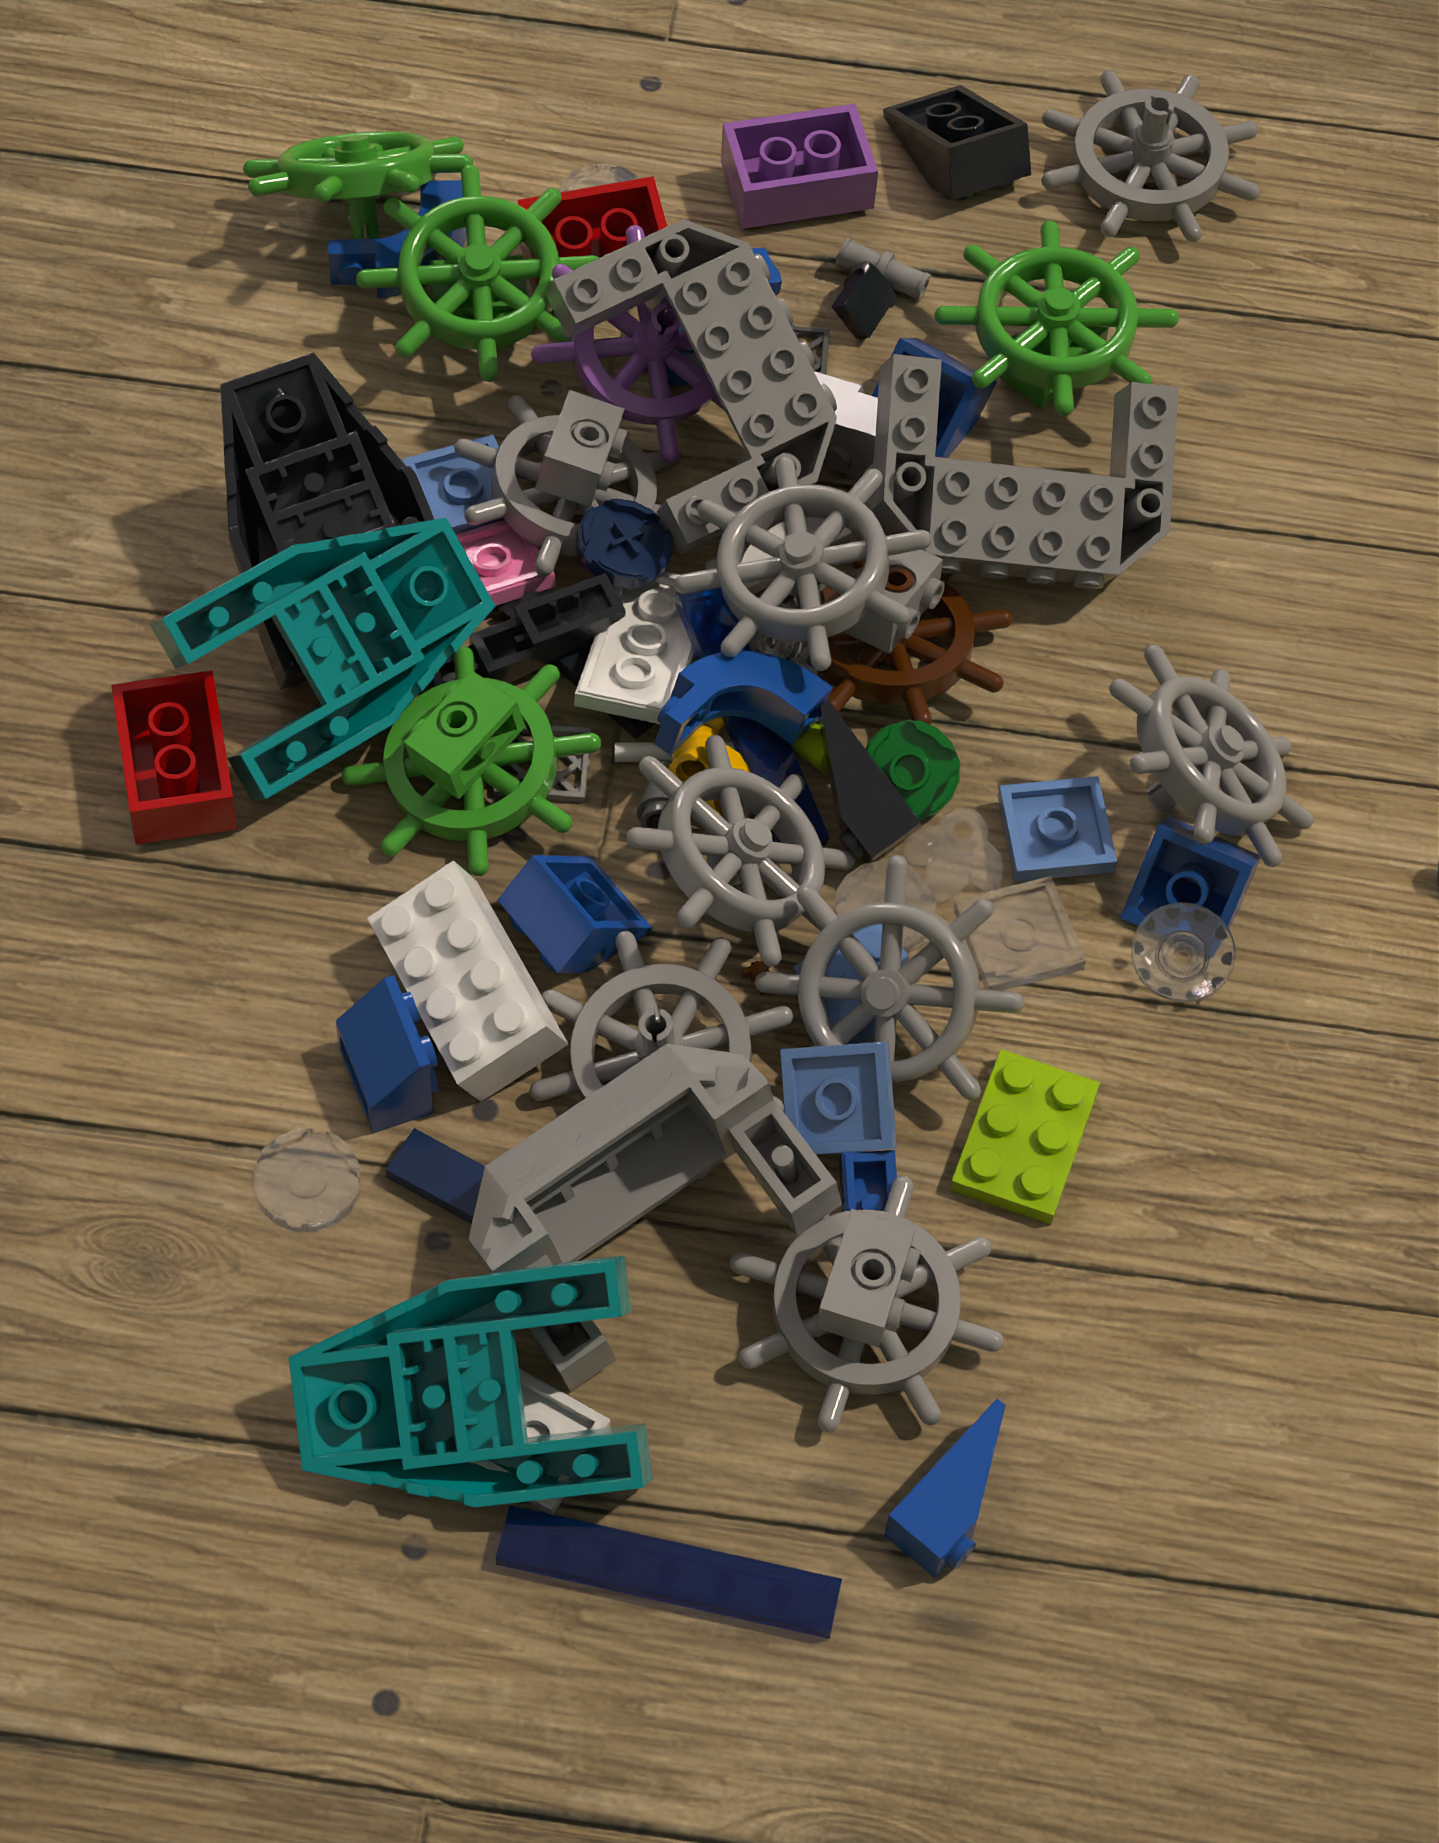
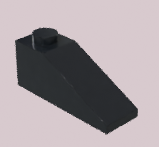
M828 700L820 706L818 720L837 822L843 831L838 835V839L843 847L851 852L855 860L862 856L865 862L870 865L914 833L921 821Z

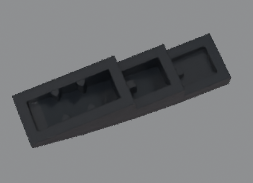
M604 573L514 606L515 618L472 633L469 636L470 646L467 647L473 652L476 674L482 678L511 683L584 644L625 617L626 610L608 576ZM454 653L434 675L435 677L430 682L432 688L455 680Z

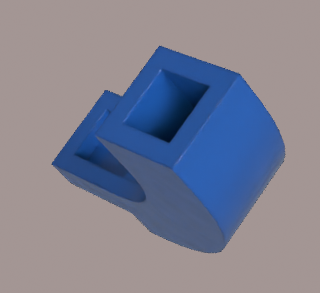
M461 180L429 181L420 185L421 204L418 215L422 217L426 212L444 202L463 197ZM466 227L445 234L461 247H464L467 237ZM405 229L396 235L378 239L328 240L331 285H358L356 276L359 271L364 269L399 267L400 251L409 231ZM430 247L425 253L420 266H428L430 261L447 259ZM400 287L377 288V298L401 295Z
M741 651L735 657H727L723 653L706 656L679 672L671 697L657 717V721L661 723L654 744L667 754L672 755L706 722L719 717L737 716L751 719L764 725L793 746L818 721L820 706L828 701L833 687L806 668L771 654Z

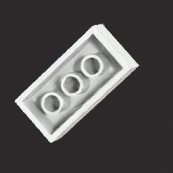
M454 860L367 918L406 991L411 992L418 1013L456 1083L480 1102L569 1045L478 882Z

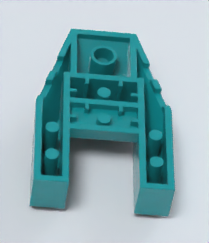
M445 517L385 528L383 530L292 545L155 621L150 626L174 668L178 669L272 617L321 704L227 758L251 801L255 802L269 798L395 724L401 717L400 714L418 693L426 688L435 677L436 672L453 653L457 652L493 610L495 604Z
M625 1255L450 1279L288 1357L302 1470L368 1485L377 1484L407 1491V1493L424 1497L433 1496L457 1501L475 1508L644 1488L653 1480L646 1423L527 1437L514 1333L516 1329L622 1317L631 1312ZM489 1460L508 1472L490 1470L469 1462ZM561 1474L569 1476L566 1480H558Z

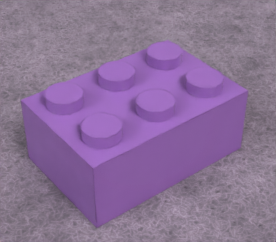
M856 104L723 123L721 164L741 229L874 209L878 169Z

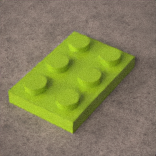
M1000 1049L952 1178L950 1191L1051 1225L1101 1082Z

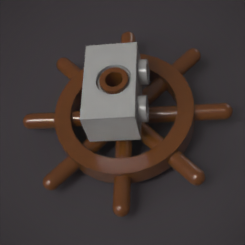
M924 550L888 556L889 575L883 594L909 609L911 613L909 622L901 626L896 625L870 611L862 620L849 629L827 637L831 664L828 669L818 671L827 682L834 686L828 700L838 713L850 698L854 697L865 702L880 705H906L911 721H922L931 725L932 717L926 700L946 692L960 679L992 693L999 692L1003 688L1004 680L1001 675L972 662L971 657L975 633L1007 628L1013 622V615L1007 609L972 613L963 597L946 583L953 574L941 573L943 559ZM866 560L853 562L855 569L845 574L858 580ZM827 586L823 589L826 603L841 596V594ZM925 610L938 617L919 621L920 616ZM951 636L953 640L948 650L926 641L927 639ZM783 640L771 642L766 647V654L787 659L792 653L794 642ZM807 641L799 642L793 659L809 655ZM866 648L856 661L843 653V651ZM909 655L928 663V665L913 669ZM878 664H881L884 666H891L893 671L880 670L875 668L878 666Z

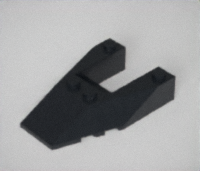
M314 352L220 384L228 533L239 574L292 545L434 520L415 471L403 463L387 444L388 439L376 425L372 426L354 405L355 400ZM272 617L256 625L261 643L280 690L307 681Z

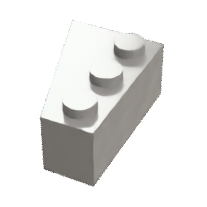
M815 372L820 384H826L830 388L837 403V410L835 411L837 420L823 462L833 471L844 473L858 481L865 473V470L874 462L878 398L863 394L862 385Z

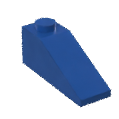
M998 1398L888 1516L884 1536L935 1579L948 1565L954 1570L959 1568L976 1546L972 1537L1006 1406Z

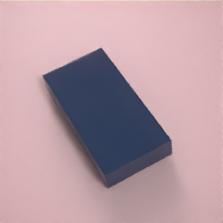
M414 1128L385 1169L386 1178L472 1224L485 1166Z

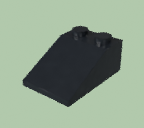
M962 85L883 109L885 120L930 186L951 200H968L973 198L976 192L989 188H1006L1013 185L1015 180L1031 175L1028 124Z

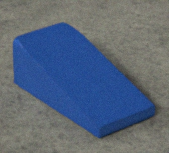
M895 1150L841 1153L839 1157V1172L843 1212L851 1211V1209L884 1211L893 1181L897 1178Z

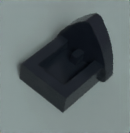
M863 261L852 268L844 282L842 291L831 307L856 339H866L871 337L887 310L894 306L898 298L882 273L872 263Z

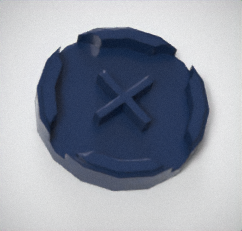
M617 498L605 500L603 505L595 508L592 506L588 509L575 534L576 551L583 565L595 576L606 573L613 586L631 589L649 586L663 576L673 555V537L668 528L665 532L663 526L659 523L660 517L652 509L635 501Z

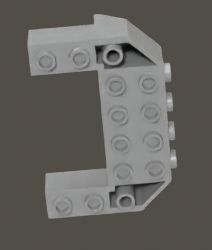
M684 219L553 279L546 294L567 338L642 303H645L650 315L659 304L667 303L666 310L672 306L746 452L733 468L665 500L657 510L665 530L668 528L673 537V545L678 555L723 534L725 531L700 517L697 512L699 503L703 500H711L737 514L743 507L759 496L779 489L775 464L779 458L789 457L793 460L798 485H814L818 480L837 420L835 397L826 384H820L813 370L815 361L809 346L803 340L798 341L790 325L793 323V318L787 303L782 297L776 298L768 282L771 279V275L764 258L760 254L754 255L748 242Z
M893 354L880 367L874 462L865 472L873 468L878 469L883 475V481L867 500V507L874 513L887 536L915 530L928 531L932 537L931 544L928 548L922 550L943 559L941 573L956 574L963 571L979 573L980 577L990 579H1004L1010 576L1026 578V581L1031 583L1052 584L1057 581L1074 583V586L1078 588L1099 589L1103 588L1104 583L1124 572L1170 532L1179 387L1131 382L1115 394L1110 476L935 457L942 359Z
M665 1044L486 1165L468 1240L488 1274L575 1262L735 1153H737L797 1235L841 1206L842 1202L837 1182L774 1100L767 1079L748 1059L739 1053ZM593 1320L527 1328L570 1392L616 1361L607 1340Z

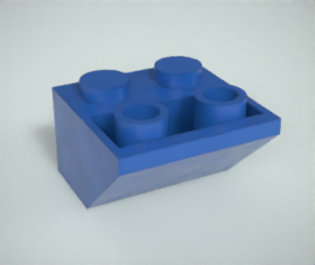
M394 975L382 979L336 1020L338 1047L372 1133L433 1114L432 1093L439 1091L437 1078L433 1067L437 1066L433 1045L428 1036L419 1037L415 1023L419 1022V1014L410 991L401 993Z

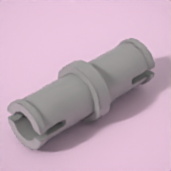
M846 238L842 243L835 261L837 266H842L849 270H852L860 262H870L882 273L894 290L908 295L918 302L922 299L931 278V274L924 273L895 260V254L888 251L881 254L852 241L850 238Z

